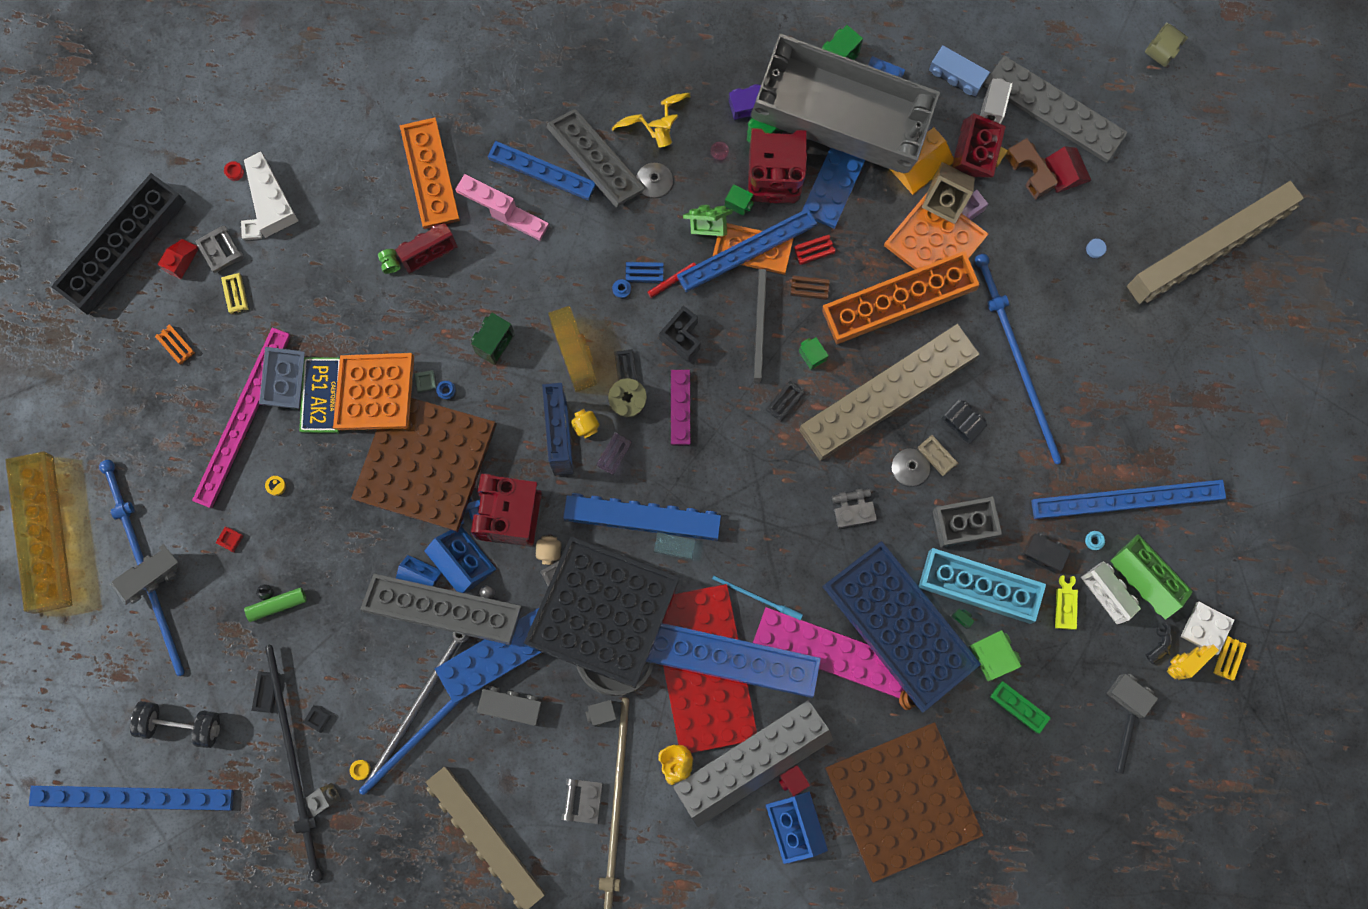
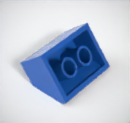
M460 526L458 532L449 530L434 538L425 549V553L454 589L460 593L472 590L496 570L462 526Z
M810 791L766 804L784 864L811 858L828 851Z

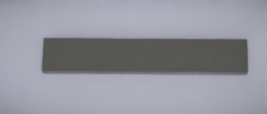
M759 269L753 383H760L762 380L766 269Z

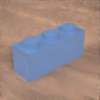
M943 45L929 68V71L934 76L945 79L950 85L957 86L966 94L975 97L990 73Z

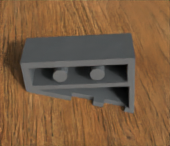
M164 544L159 547L161 551L152 557L147 555L143 558L144 562L136 567H131L111 582L113 589L125 605L136 603L142 598V594L147 591L149 593L153 592L159 587V583L164 580L168 582L176 576L178 562Z

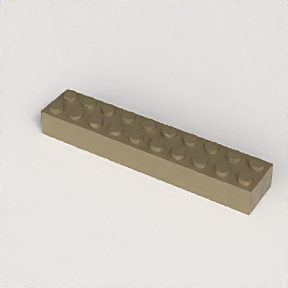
M1291 181L1287 182L1137 274L1127 285V288L1139 304L1144 301L1147 303L1151 302L1158 294H1163L1170 290L1174 284H1180L1189 275H1194L1202 270V267L1205 265L1209 266L1214 263L1221 255H1227L1236 246L1240 247L1246 243L1249 238L1258 236L1265 228L1269 229L1274 226L1281 218L1285 219L1290 216L1293 211L1300 207L1299 203L1304 199Z
M956 324L803 423L799 431L818 459L822 461L974 362L979 353L960 326Z

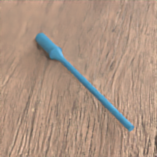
M716 576L712 578L719 583L727 584L732 589L776 608L783 614L801 620L803 614L786 607V605L782 606L772 603Z

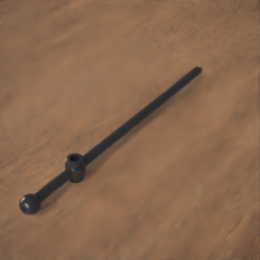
M268 644L265 647L299 813V821L294 822L296 834L301 832L303 834L310 867L307 878L309 882L314 883L323 880L324 877L323 871L318 868L311 830L317 829L315 817L308 818L275 654L273 646Z

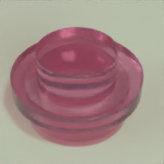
M716 142L711 147V155L717 160H723L729 154V148L723 142Z

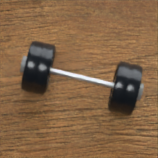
M140 701L136 704L131 716L130 733L133 737L150 739L154 735L158 724L192 729V744L194 746L212 748L220 731V716L217 712L201 710L197 714L193 725L159 720L158 704Z

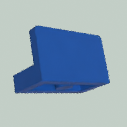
M407 555L398 567L396 579L434 587L442 572Z

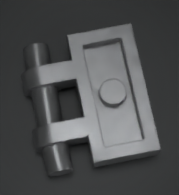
M861 488L856 489V492H840L839 495L832 496L833 503L840 502L841 508L834 509L838 529L876 522L873 502L865 503L864 501L865 497L871 496L870 489L862 490ZM857 499V505L848 506L847 501Z

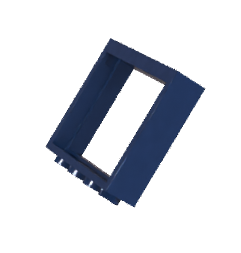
M542 384L549 464L554 476L573 474L568 407L563 384Z

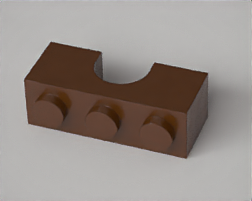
M1026 138L1008 149L1005 157L1014 170L1020 167H1028L1032 170L1034 176L1029 178L1025 186L1035 200L1055 188L1058 183L1057 177L1053 172H1050L1046 161L1038 155L1036 147L1032 142H1029Z

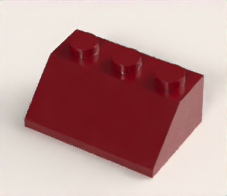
M975 113L964 119L952 167L971 177H994L1006 126Z
M443 223L433 226L426 233L418 234L410 242L401 243L395 251L408 274L456 249L457 244L453 234L446 224Z

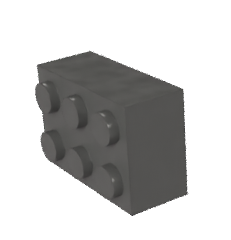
M993 497L939 506L932 511L940 548L995 539L1002 535Z

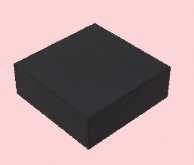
M313 705L303 723L321 733L332 715Z

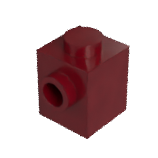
M798 765L779 775L781 780L778 782L784 791H789L791 796L797 795L810 786Z

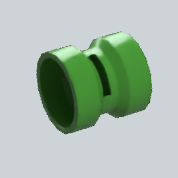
M386 249L378 253L379 261L382 262L381 268L383 273L390 274L401 269L400 263L396 259L397 253L395 249Z

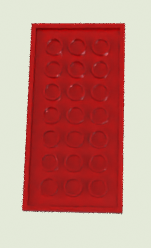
M727 584L673 595L662 623L738 640ZM663 665L678 745H683L691 753L739 744L757 733L747 683Z

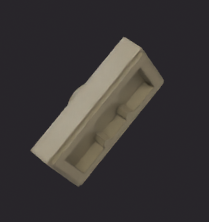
M933 435L917 448L942 476L958 464Z

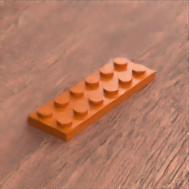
M436 117L399 125L423 229L432 228L437 224H449L460 221Z

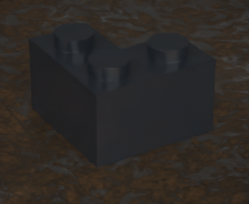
M683 305L659 333V340L688 363L700 350L701 343L689 334L698 324V316Z

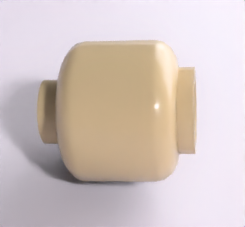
M541 536V539L537 540L536 558L542 560V564L552 565L554 561L561 558V542L557 540V537Z

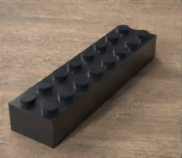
M150 173L51 287L85 314L89 315L183 207L186 201L179 193Z

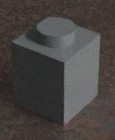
M611 700L588 706L589 711L585 712L588 723L592 722L593 726L617 720Z

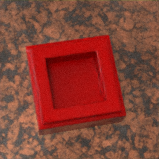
M225 526L216 544L235 552L244 535Z

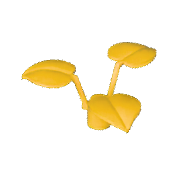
M676 94L661 101V105L665 104V117L647 123L642 114L631 115L617 122L613 126L612 131L617 127L642 122L651 133L652 138H656L658 147L668 146L672 144L669 134L670 128L678 118L677 114L668 116V107L672 103L681 101L686 97L690 98L691 94Z

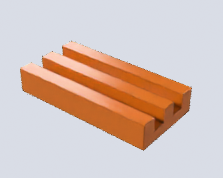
M170 324L167 326V329L161 331V334L155 336L180 365L195 353ZM170 332H172L174 336L181 342V344L188 350L187 354H185L184 351L177 345V343L170 337ZM164 337H166L169 340V342L176 348V350L183 356L181 359L163 340Z

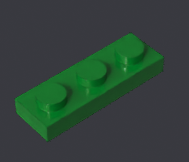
M1003 681L998 684L990 695L991 699L1037 734H1040L1050 720L1047 714Z

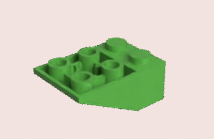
M1002 630L969 646L976 659L980 662V668L987 681L1021 667L1020 656L1016 651L1013 652L1010 646L1011 640L1007 633H1003Z

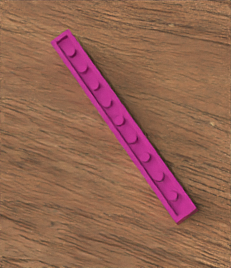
M273 327L271 328L192 499L193 502L212 509L260 405L259 398L265 347L285 349L291 337L290 334Z

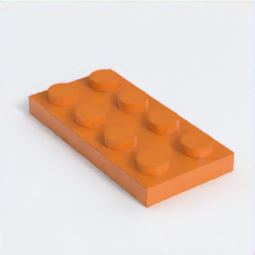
M727 223V235L717 236L713 256L762 231ZM793 238L741 265L756 269H766V271L785 275Z

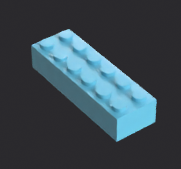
M932 548L928 552L918 587L1032 624L1036 622L1046 584Z

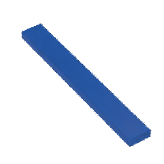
M809 208L677 274V278L685 292H688L817 226V222Z

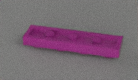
M671 370V445H690V370Z

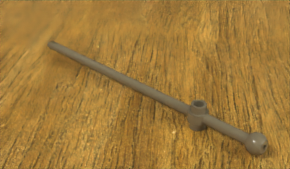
M624 697L621 703L606 878L600 877L599 890H605L604 909H612L614 891L620 892L621 879H615V866L629 713V699L627 697Z

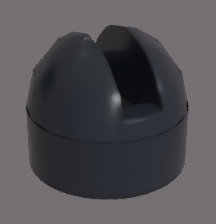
M267 584L260 585L256 591L258 598L261 600L272 598L274 593L272 587ZM260 590H269V593H260Z

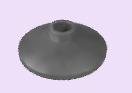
M660 163L644 165L638 171L636 177L645 187L642 194L650 198H659L666 195L673 184L671 171ZM652 176L658 177L656 180L651 179Z
M912 448L904 449L894 457L892 472L901 484L917 486L927 479L930 473V463L919 450ZM909 463H914L915 469H911Z

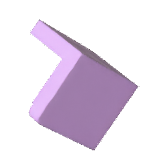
M978 190L973 192L962 211V214L970 220L985 211L988 203Z

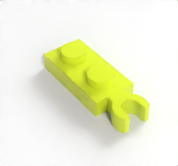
M1062 575L1059 578V584L1062 586V589H1056L1055 628L1076 630L1078 590H1072L1076 579L1075 576L1070 577V583L1067 584L1064 581L1065 576Z

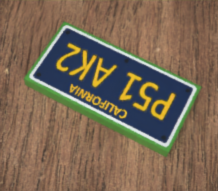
M304 358L299 432L339 433V430L333 429L340 358Z

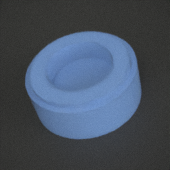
M1101 239L1091 240L1086 247L1087 254L1092 258H1100L1106 252L1105 242Z

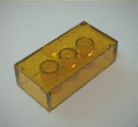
M567 306L549 312L550 322L575 392L597 385L595 373L590 362L593 361L589 346H584L586 340L583 333L580 334L571 307Z

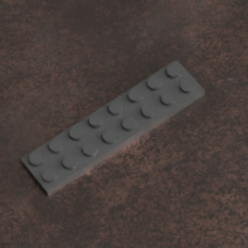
M1005 55L984 83L986 88L989 87L993 78L1003 79L1006 82L1012 83L1008 102L1106 163L1128 133Z
M373 574L361 606V611L511 645L522 607L511 603Z

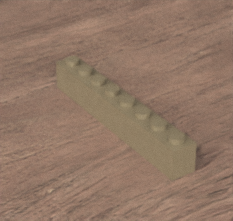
M444 766L425 782L428 785L426 789L429 794L439 799L440 803L438 805L443 812H449L452 816L451 822L457 829L461 828L465 833L463 837L466 842L476 847L477 851L475 853L480 860H486L489 864L488 870L495 878L497 876L502 881L500 885L507 894L511 893L515 898L513 902L518 909H529L546 895L448 767Z

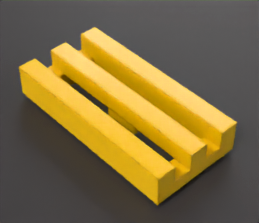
M1227 636L1213 673L1231 681L1235 680L1247 644ZM1230 643H1231V644H1233V645H1232V648H1231V651H1230L1229 656H1228V658H1227V662H1226L1224 671L1221 672V668H1222V665H1223V662H1224L1226 653H1227L1228 648H1229V645H1230ZM1237 646H1239L1230 674L1228 675Z

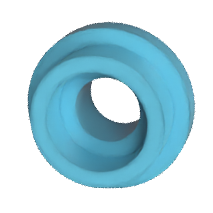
M1092 531L1087 534L1085 543L1089 549L1099 550L1105 545V537L1098 531ZM1092 538L1097 539V544L1092 543Z

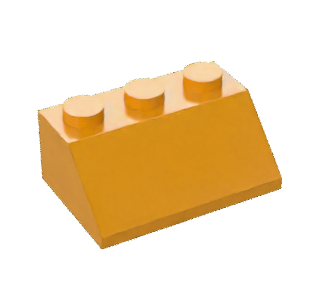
M933 127L927 132L918 161L908 173L890 170L910 193L914 195L933 179L941 162L950 166L953 164L954 158L946 140Z

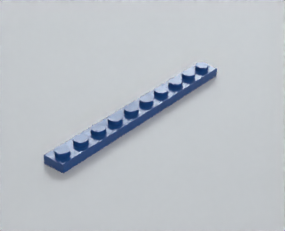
M1223 480L1040 498L1033 499L1031 502L1034 519L1217 501L1226 499Z
M31 786L29 806L232 810L234 790Z

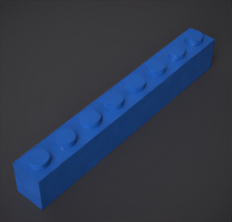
M572 493V496L567 495L563 518L566 522L718 541L721 515H717L715 511L699 513L697 509L687 508L686 511L679 510V507L676 506L660 508L659 504L648 503V506L640 505L638 501L622 503L620 499L610 498V501L602 500V497L599 496L583 498L582 494Z

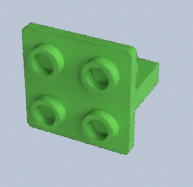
M700 205L698 209H690L688 213L683 214V219H690L691 234L727 235L726 216L732 214L733 210L726 209V206L710 208V205Z

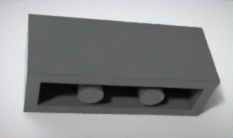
M490 686L488 690L482 689L477 713L537 726L542 702L538 701L539 697L527 695V698H521L519 693L512 691L503 694L499 693V688Z

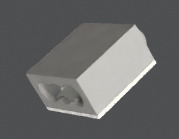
M992 79L985 94L980 116L1001 124L1005 115L1012 83L1006 82L1003 79Z

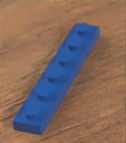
M497 141L494 142L488 155V159L588 201L596 187L594 181Z

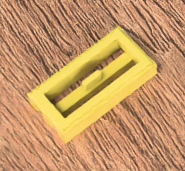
M237 273L221 277L228 312L233 314L236 311L241 312L243 309L249 310L241 274ZM236 278L238 282L242 305H240L238 298L237 288L235 284ZM228 280H230L234 301L236 305L235 307L232 306L231 296L227 283Z

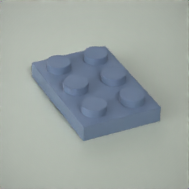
M265 347L259 404L299 408L305 352Z

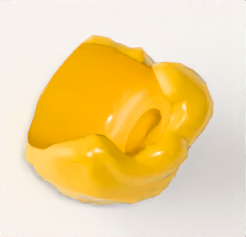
M671 745L659 752L658 760L662 764V773L665 774L668 784L674 785L691 775L693 757L687 747Z

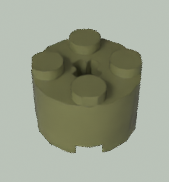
M1166 23L1148 45L1145 54L1166 67L1171 59L1178 54L1180 45L1182 46L1188 36L1173 25Z
M630 378L620 379L614 383L608 395L609 405L612 410L623 417H633L639 414L644 408L647 399L646 391L642 384ZM625 393L633 396L630 399V403L622 400Z

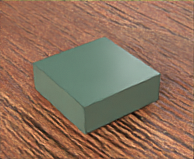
M433 370L414 373L418 393L436 390L437 386Z

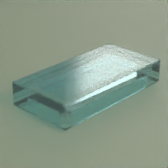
M657 532L654 552L692 560L695 540Z

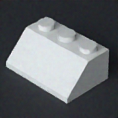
M1104 561L1099 563L1081 577L1116 624L1130 620L1141 609L1138 606V600L1128 593L1125 583L1117 579L1114 575V569L1108 563L1106 564Z

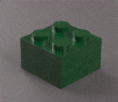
M491 313L489 317L486 316L484 318L480 331L475 332L471 345L476 355L496 365L515 336L511 323Z

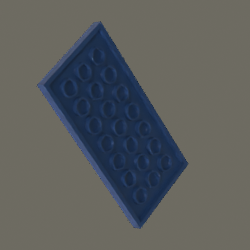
M882 541L822 586L922 713L981 665Z

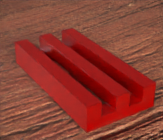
M829 235L794 246L800 265L835 253V248H833ZM823 242H827V243H824V244H821V245H818V246L812 247V248H810V249H807V250H804V251L799 252V250H802V249H805V248H808V247H811V246H814V245H817V244H820V243H823ZM829 247V250L805 258L801 257L803 255L813 253L818 250Z

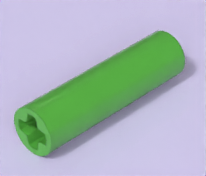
M300 587L244 608L248 621L252 622L305 603L307 599L303 588Z

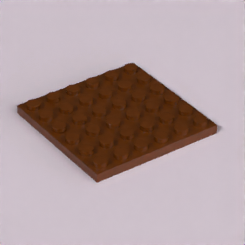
M411 398L409 427L407 429L376 430L351 499L458 532L497 423Z
M935 722L825 767L872 882H876L984 836Z

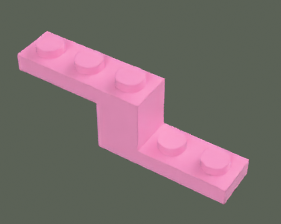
M464 174L455 189L457 193L489 208L493 218L541 241L549 227L548 222L516 207L514 198Z

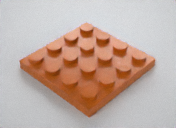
M926 193L884 243L888 250L915 270L964 250L969 259L986 239L988 233L962 213L954 224L923 209L922 205L927 195Z
M412 353L340 355L333 429H407L409 427L414 355Z

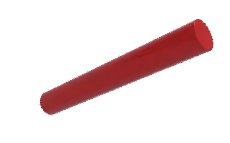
M694 262L649 290L647 293L650 298L679 281L677 274L696 264Z

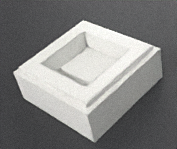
M257 219L241 221L243 240L262 239Z

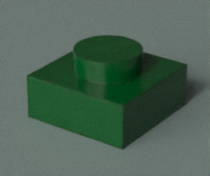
M957 609L951 616L966 629L974 623V620L971 618L972 615L965 609Z

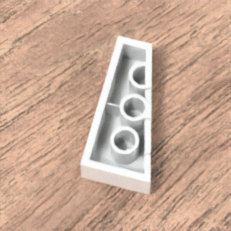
M259 152L245 159L244 163L257 222L263 236L266 238L298 222L293 209L263 154Z

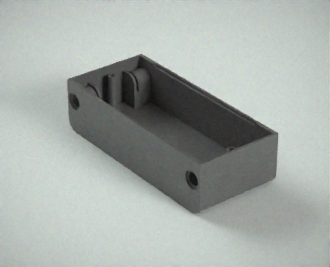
M779 34L751 112V117L759 122L792 134L797 130H806V139L894 171L908 173L918 161L940 92Z

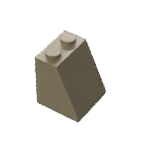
M941 162L932 179L922 208L955 224L973 194L975 178Z

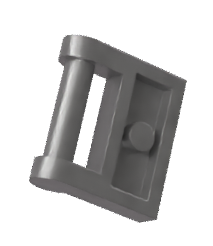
M221 226L195 241L214 274L244 258L242 252L238 251L229 236V230L226 226ZM222 237L232 255L228 257L225 255L217 238Z
M567 779L566 785H568L565 811L562 814L561 820L598 824L603 783ZM579 786L581 787L578 815H572L575 788Z

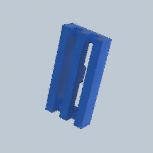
M626 262V281L662 283L663 263ZM630 268H647V269H659V270H640V269H630ZM630 274L659 275V277H633Z

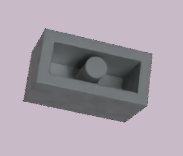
M1119 675L1106 694L1136 715V717L1145 718L1158 698L1153 695L1154 692L1150 688L1142 687L1138 684L1137 678L1133 675Z

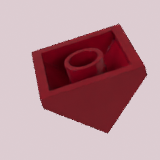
M1064 146L1044 159L1050 172H1053L1057 177L1058 183L1055 186L1057 193L1091 181L1080 153L1075 147Z

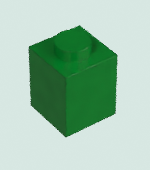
M733 184L725 199L724 206L744 216L746 211L750 212L754 205V201H752L753 194Z
M817 337L812 340L808 338L801 343L799 353L810 370L827 361L828 354Z

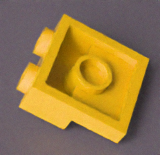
M1213 644L1209 646L1203 645L1200 648L1196 647L1187 654H1177L1170 661L1171 665L1167 668V672L1171 677L1178 680L1192 678L1219 650Z

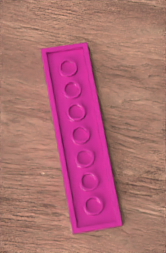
M765 607L753 643L821 658L820 670L900 698V694L904 689L868 644Z

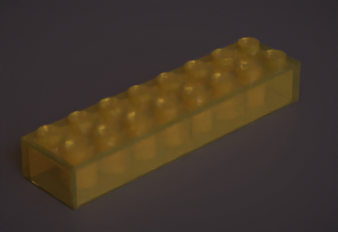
M43 451L5 459L24 612L36 614L73 606L54 456Z

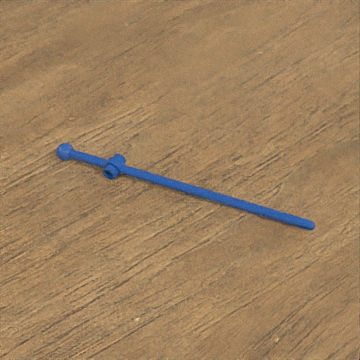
M980 254L975 257V264L981 268L992 296V300L987 301L989 310L991 312L995 310L998 312L1055 464H1060L1059 452L1004 307L1009 306L1008 298L1006 295L1000 296L998 294L988 267L989 257L986 254Z
M104 460L99 464V470L106 475L116 503L115 508L111 509V515L115 520L119 518L122 520L137 565L144 562V557L129 518L130 514L135 510L131 502L124 503L113 473L115 464L111 460ZM154 590L151 593L147 591L176 675L182 676L184 670L156 591Z
M451 699L359 789V793L365 795L460 701L454 704Z

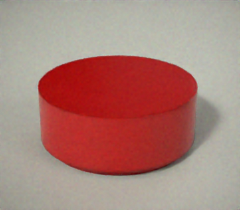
M231 161L225 165L224 174L229 180L237 181L243 177L244 169L240 163Z

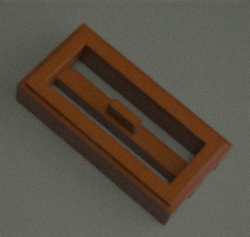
M792 276L790 295L828 299L830 280ZM795 282L809 283V284H818V285H825V286L799 284V283H795ZM795 288L824 291V293L797 291Z

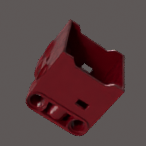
M752 128L748 171V192L753 194L752 201L796 203L800 200L802 185L806 175V130H797L793 134L765 133L762 129Z
M481 474L478 487L479 497H481L478 514L481 515H474L471 534L481 541L533 547L542 491L536 489L538 483Z

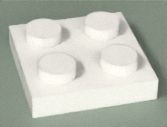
M1196 602L1181 637L1199 647L1214 644L1219 650L1215 655H1219L1234 619L1201 602Z

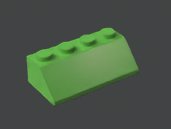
M1139 534L1111 560L1114 568L1127 578L1128 583L1134 586L1140 592L1142 598L1148 601L1154 607L1156 613L1162 615L1165 620L1182 608L1193 592Z

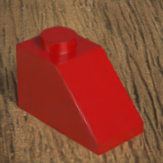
M181 239L166 249L158 266L164 272L182 279L199 247Z

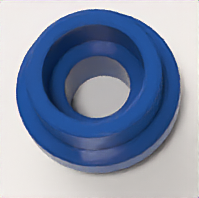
M623 279L617 280L612 286L614 295L618 298L627 297L631 292L630 283ZM624 286L625 289L623 291H620L618 287Z
M442 381L438 384L436 392L440 398L447 400L455 395L456 388L452 382ZM445 388L450 389L448 393H443Z

